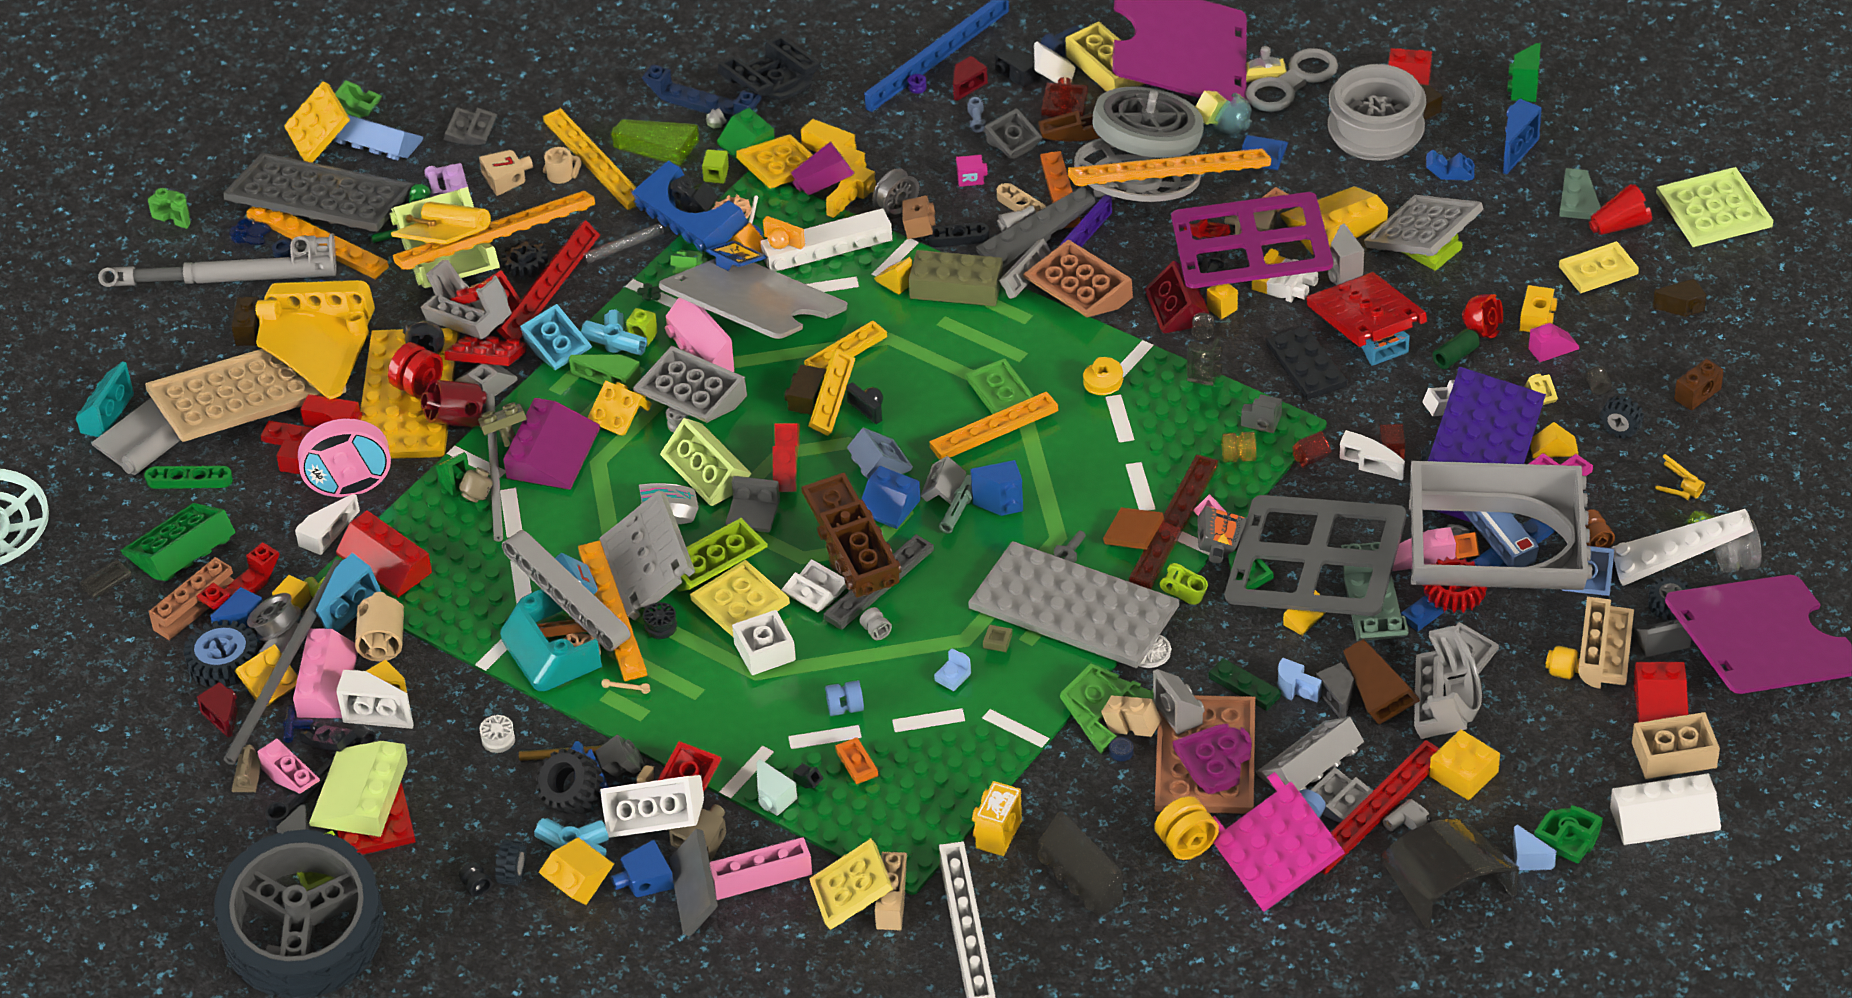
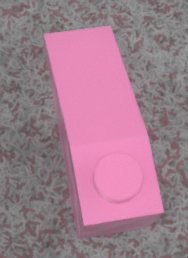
M1451 527L1423 532L1424 564H1436L1438 559L1444 561L1446 556L1449 559L1455 558L1456 542ZM1412 538L1399 544L1392 571L1412 569Z

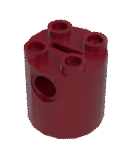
M433 379L429 382L426 392H423L421 396V407L424 409L425 419L428 423L463 427L480 426L478 419L482 418V407L486 402L487 394L485 391H481L478 384Z

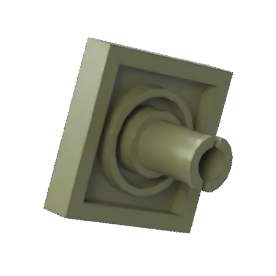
M509 403L503 406L501 411L494 412L492 410L481 415L482 418H479L478 421L484 435L499 430L504 446H510L508 437L510 436L511 441L515 437L512 425L527 420L520 404Z

